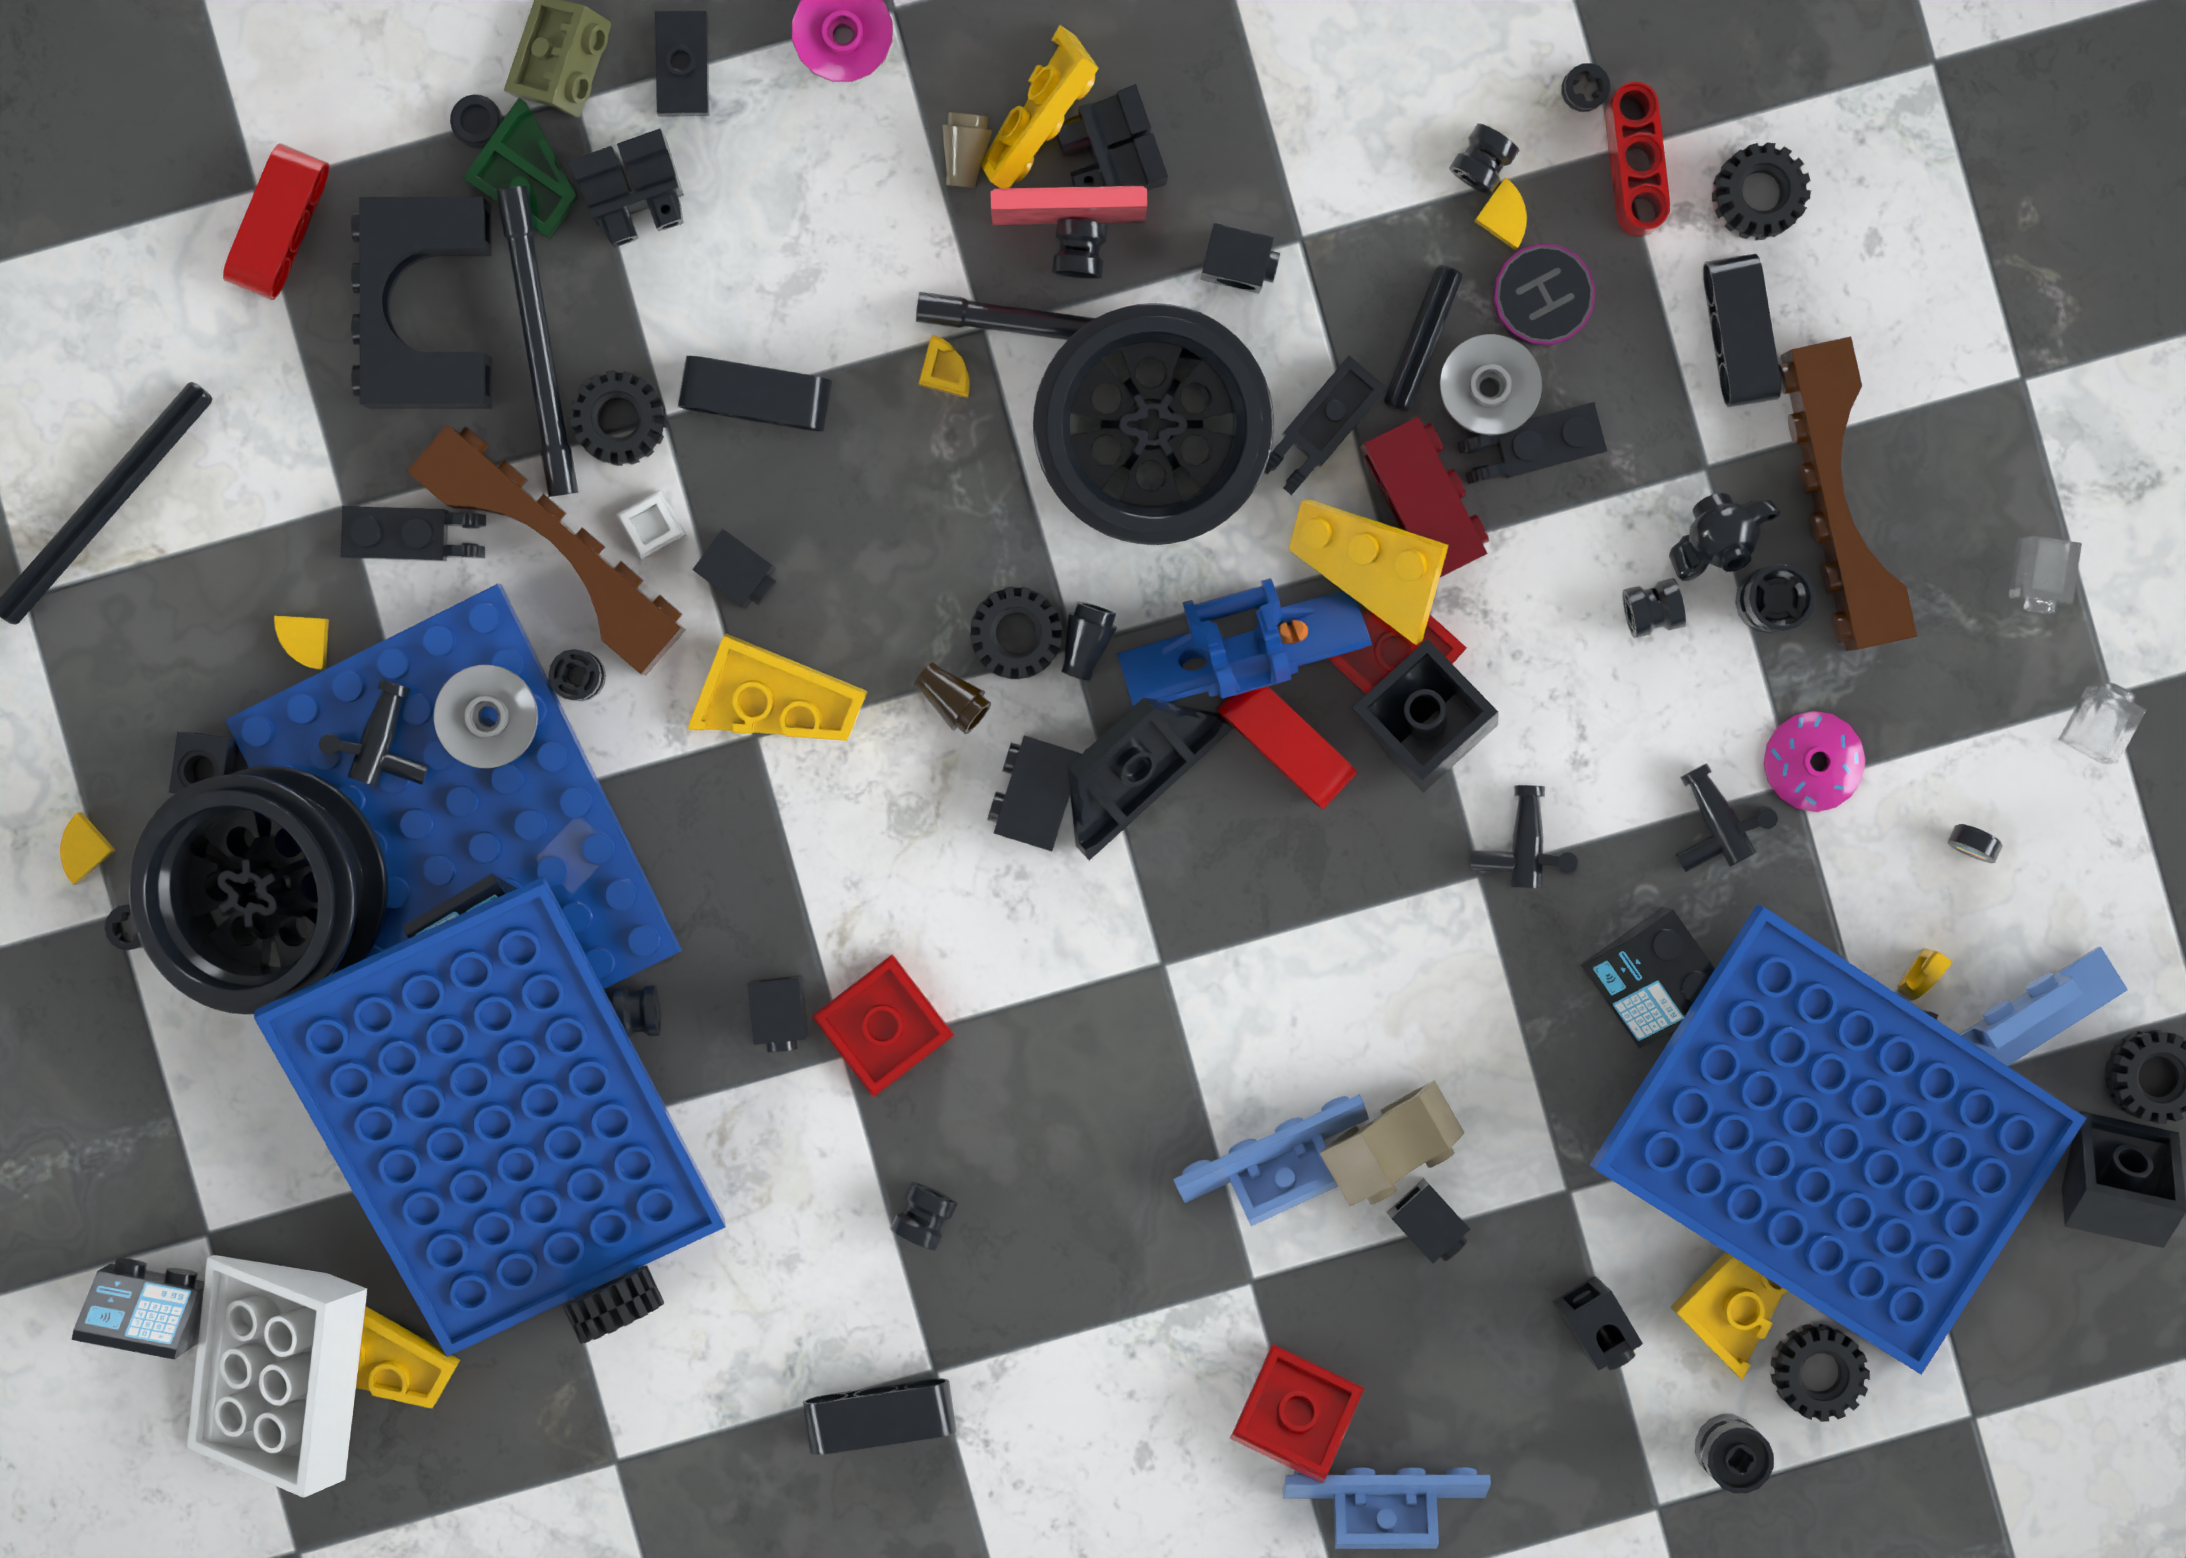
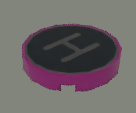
M1540 243L1519 250L1503 264L1495 280L1492 302L1498 321L1512 337L1528 344H1535V346L1548 347L1567 341L1585 326L1594 309L1596 289L1589 268L1577 254L1560 245Z

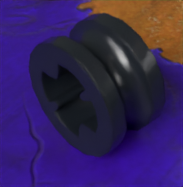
M1582 63L1574 67L1564 77L1561 84V95L1564 102L1571 109L1578 112H1589L1596 109L1607 99L1610 92V80L1607 73L1600 66L1593 63ZM1578 75H1585L1588 82H1597L1598 90L1591 94L1594 100L1586 101L1583 93L1575 94L1573 85L1580 82V79L1577 77Z
M130 904L118 906L112 910L106 918L104 927L106 937L110 943L123 950L143 947L137 933L133 935V941L126 939L127 932L120 933L119 923L128 920L129 912L131 913Z

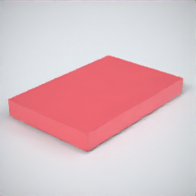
M1144 186L1006 188L990 191L992 225L1057 224V221L1060 219H1080L1099 223L1145 222L1147 212V188H1144Z

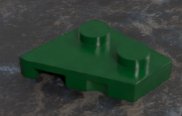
M521 98L517 99L463 177L467 183L497 204H499L497 190L527 186L534 229L549 240L579 199L532 111Z

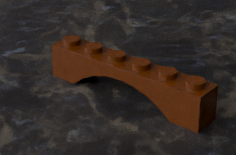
M1849 336L1791 349L1781 355L1782 364H1778L1781 391L1783 394L1790 395L1793 414L1788 415L1789 431L1794 444L1800 443L1804 463L1799 465L1800 481L1806 494L1811 493L1815 513L1810 514L1811 531L1817 544L1822 543L1826 563L1821 564L1822 581L1827 593L1833 592L1837 612L1832 614V626L1835 637L1839 643L1844 642L1846 651L1918 637L1907 586L1890 574L1867 548L1853 523L1844 495L1841 470L1843 436L1851 408L1862 388L1852 337Z
M446 425L407 472L446 506L453 509L482 510L508 516L528 525L548 539L572 564L586 586L597 614L601 640L638 673L647 675L686 631L677 622L683 614L660 594L653 601L638 587L644 580L624 562L620 561L614 567L604 559L600 553L605 546L586 529L581 527L577 533H574L561 521L567 513L543 493L536 500L522 487L528 479L510 463L504 460L498 467L483 454L489 445L467 426L459 433L456 429Z

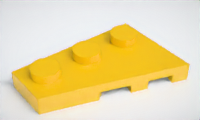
M1059 25L1051 39L1052 42L1058 45L1052 59L1045 67L1037 65L1028 80L1031 85L1025 106H1017L1010 111L984 156L981 167L990 182L1000 189L1010 188L1015 181H1021L1028 174L1033 165L1035 153L1045 140L1049 141L1057 135L1064 123V115L1076 99H1082L1094 84L1095 73L1099 69L1078 38L1061 25Z
M1311 499L1301 501L1288 550L1412 643L1417 645L1422 642L1449 545Z
M726 633L721 640L687 730H723L743 734L766 733L780 734L786 737L847 741L850 738L868 691Z
M1725 1252L1670 1308L1743 1381L1751 1366L1748 1360L1759 1339L1764 1340L1773 1324L1770 1322V1319L1783 1294H1787L1789 1291Z
M365 1306L356 1388L368 1390L372 1396L432 1409L453 1375L460 1359L453 1355L447 1357L441 1348Z

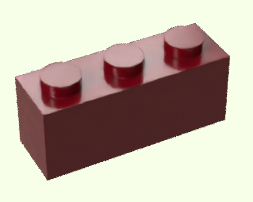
M1418 416L1364 443L1359 448L1399 529L1449 545L1440 577L1488 554L1483 545L1489 542L1488 534L1476 514L1469 517L1461 501V498L1466 496L1464 486L1454 469L1446 472L1437 454L1444 450L1443 445L1431 423L1423 426Z

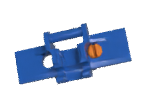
M1271 578L1261 580L1262 586L1197 604H1194L1193 600L1182 602L1190 633L1117 654L1132 706L1134 707L1143 697L1168 703L1207 691L1210 697L1220 694L1221 698L1230 697L1291 680V674L1299 672L1298 666L1372 645L1358 603L1346 592L1341 591L1281 607ZM1260 607V610H1256L1257 628L1251 632L1225 639L1218 630L1216 622L1211 623L1212 620ZM1192 658H1203L1208 661L1199 670L1189 671L1182 668V665Z

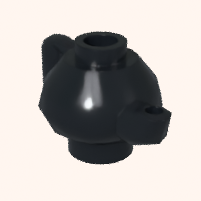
M1717 493L1703 498L1693 508L1692 512L1695 521L1690 526L1689 535L1683 536L1671 548L1669 558L1677 577L1682 581L1693 580L1703 574L1709 564L1722 568L1726 572H1734L1744 568L1752 559L1751 554L1754 552L1760 536V524L1772 521L1778 517L1780 510L1771 500L1750 501L1742 505L1733 503L1730 495L1726 493Z

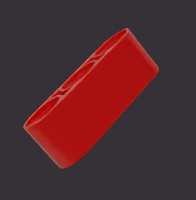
M1632 81L1620 87L1609 99L1605 107V124L1618 224L1625 233L1631 236L1643 237L1651 234L1666 221L1670 213V196L1659 101L1655 91L1649 85L1643 82ZM1624 98L1637 100L1643 109L1642 119L1630 120L1621 113L1620 100ZM1637 148L1644 151L1649 160V167L1646 171H1636L1627 164L1626 151L1628 149ZM1638 198L1645 199L1652 204L1655 211L1653 221L1642 222L1633 215L1631 209L1633 200Z
M281 143L274 147L228 254L223 271L224 281L270 300H275L288 278L325 188L329 175V163Z
M1268 686L1226 697L1216 708L1243 737L1322 810L1358 774L1344 757Z

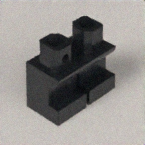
M1136 84L1117 91L1116 95L1093 104L1088 103L1079 106L1078 115L1064 121L1056 135L1063 156L1087 147L1091 151L1095 164L1070 172L1074 187L1144 186L1147 190H1151L1167 184L1168 174L1154 134L1150 133L1151 125Z
M661 128L617 143L623 163L633 185L632 191L619 156L612 146L568 161L588 206L591 219L597 226L601 225L603 232L614 248L631 243L639 238L631 214L649 208L658 231L667 230L684 223L679 197L684 196L667 139Z

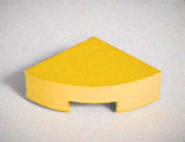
M1505 177L1474 222L1513 250H1516L1525 234L1527 214L1521 194L1513 183Z
M931 335L919 386L969 398L970 379L963 358L949 342L938 336Z
M274 616L276 634L285 651L302 665L326 670L329 619Z
M82 812L76 813L69 821L63 832L60 844L61 863L66 876L73 885L79 884L116 851Z
M1922 950L1897 985V991L1910 1000L1918 999L1934 986L1953 961L1939 951Z

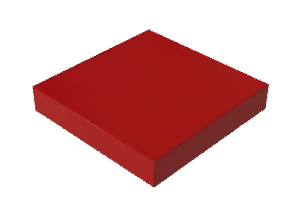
M1365 608L1361 614L1372 645L1330 657L1327 660L1366 695L1427 639L1452 664L1467 647L1432 615H1429L1422 642L1415 645Z
M894 954L890 955L811 1016L873 1097L954 1036V1032Z
M1272 1344L1229 1439L1323 1483L1365 1388Z

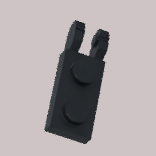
M1348 356L1282 433L1284 438L1270 453L1264 473L1268 475L1270 471H1274L1284 460L1286 452L1292 445H1295L1309 458L1299 469H1295L1286 480V485L1283 489L1292 496L1317 465L1321 467L1388 388L1351 356Z
M1595 402L1528 419L1522 426L1505 434L1480 435L1457 442L1460 454L1476 453L1494 445H1498L1502 463L1492 466H1479L1465 473L1468 484L1504 475L1508 479L1607 452Z
M342 506L341 557L417 561H447V558L482 559L485 558L484 546H479L476 543L447 545L448 526H461L467 529L486 527V515L448 513V510Z

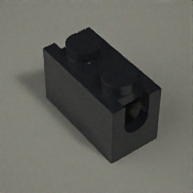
M1025 735L1021 745L1011 742L1002 772L1012 774L1006 794L998 791L995 792L987 818L988 821L996 823L993 834L1052 852L1070 796L1067 767L1082 753Z
M1597 1276L1590 1278L1552 1301L1582 1353L1598 1371L1606 1366L1609 1370H1615L1627 1364L1636 1355L1633 1350L1643 1345L1612 1290Z

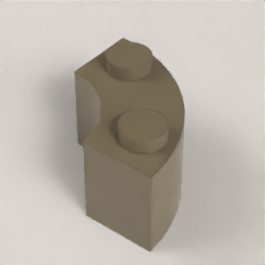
M1435 1080L1380 1110L1381 1116L1360 1130L1357 1126H1354L1319 1153L1349 1206L1368 1199L1371 1205L1376 1204L1397 1191L1394 1184L1417 1167L1426 1163L1428 1168H1431L1454 1155L1455 1152L1452 1147L1465 1132Z

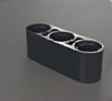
M1749 254L1706 261L1703 265L1704 289L1724 403L1727 407H1734L1779 399L1781 395L1780 372L1764 274L1759 256L1757 254Z
M690 355L685 358L677 407L695 412L823 432L832 380L808 374Z
M944 1378L833 1393L803 1401L810 1453L815 1455L947 1436L957 1431L950 1382Z

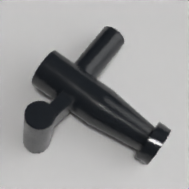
M381 679L378 689L382 690L364 727L359 744L342 741L339 735L330 733L320 738L319 749L328 755L338 753L339 751L355 754L348 777L354 780L378 786L382 772L423 785L429 765L389 752L395 736L402 697L408 698L411 689Z
M1707 763L1680 777L1684 786L1690 784L1704 822L1712 836L1676 854L1685 872L1721 853L1729 866L1741 862L1756 853L1746 831L1759 826L1770 829L1778 821L1775 810L1765 806L1758 810L1756 816L1740 822L1728 801L1708 774L1712 771Z
M1515 785L1514 796H1518L1519 800L1513 832L1512 852L1472 850L1471 871L1512 872L1511 887L1542 888L1543 865L1559 867L1564 874H1574L1579 868V861L1574 854L1567 852L1560 855V857L1543 854L1544 837L1540 797H1545V786Z

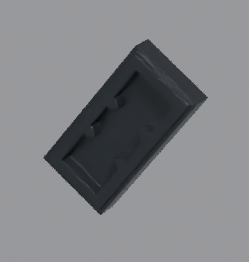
M655 11L657 115L659 117L710 116L707 11Z

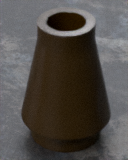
M934 662L930 663L920 673L914 683V686L924 694L952 730L958 728L964 734L970 733L991 707V702L984 697V690L941 669Z

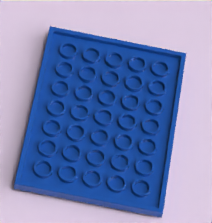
M496 584L225 719L249 768L257 766H286L314 774L328 781L348 796L370 823L378 838L387 868L388 902L381 932L367 958L409 939L402 926L491 874L516 888L545 877L603 989L682 951L502 584ZM476 665L500 666L518 675L530 688L538 710L537 729L529 747L514 761L496 768L471 767L455 759L441 744L434 725L435 703L445 683L458 672ZM381 679L411 689L408 698L402 697L395 736L389 752L429 765L423 785L382 772L378 786L349 778L348 774L355 754L339 751L338 753L328 755L319 749L320 738L330 733L339 735L342 741L359 744L364 727L382 690L378 689ZM489 706L483 710L481 715L483 723L490 727L496 724L498 721L496 709ZM293 839L295 846L302 851L298 843Z
M541 877L255 1010L254 1019L447 1357L726 1227L725 1218L545 877Z
M1757 904L1597 1152L1590 1166L1922 1375L2087 1118L1767 908Z

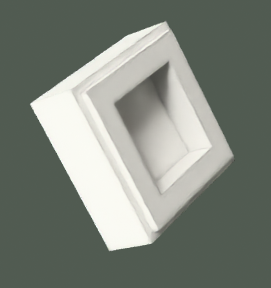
M661 490L616 514L641 560L687 536Z

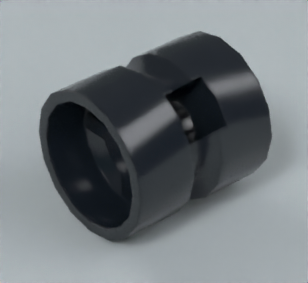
M1778 564L1755 570L1747 575L1737 588L1735 604L1738 615L1747 626L1757 632L1774 633L1797 628L1804 623L1814 609L1816 593L1813 582L1804 571L1793 565Z
M1721 1414L1709 1419L1699 1429L1695 1439L1696 1457L1702 1468L1721 1488L1732 1493H1749L1759 1489L1769 1479L1774 1468V1453L1770 1443L1746 1419L1734 1414Z

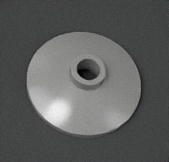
M1496 334L1475 336L1458 345L1446 359L1440 376L1441 399L1449 415L1463 428L1482 435L1505 434L1522 426L1536 410L1542 393L1541 371L1529 350L1516 340ZM1485 381H1491L1497 385L1498 394L1493 397H1486L1481 393L1480 385Z
M495 665L472 666L452 676L441 689L434 708L435 730L443 747L458 761L476 768H496L517 759L531 744L538 724L536 701L528 685L512 671ZM489 706L496 709L498 713V721L491 727L485 725L481 718L483 710Z

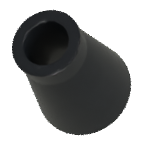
M1077 602L1075 611L1069 612L1065 658L1061 672L1078 679L1090 681L1094 668L1117 629L1113 625L1116 617L1115 612L1090 603Z

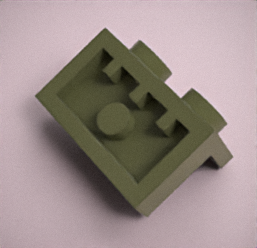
M534 0L504 91L514 97L552 106L569 116L579 118L585 102L590 96L592 81L601 54L607 46L611 22L585 5L565 0Z

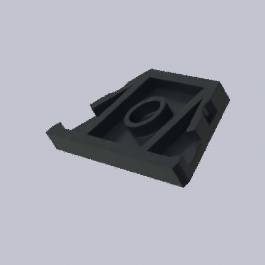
M1143 697L1067 767L1076 847L1090 861L1223 739L1233 727L1218 713Z

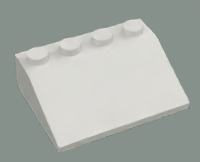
M218 1255L207 1257L187 1448L303 1498L345 1480L367 1288L323 1272Z

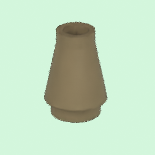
M948 112L947 125L942 124L947 172L946 185L976 188L977 177L993 131L988 130L989 117Z

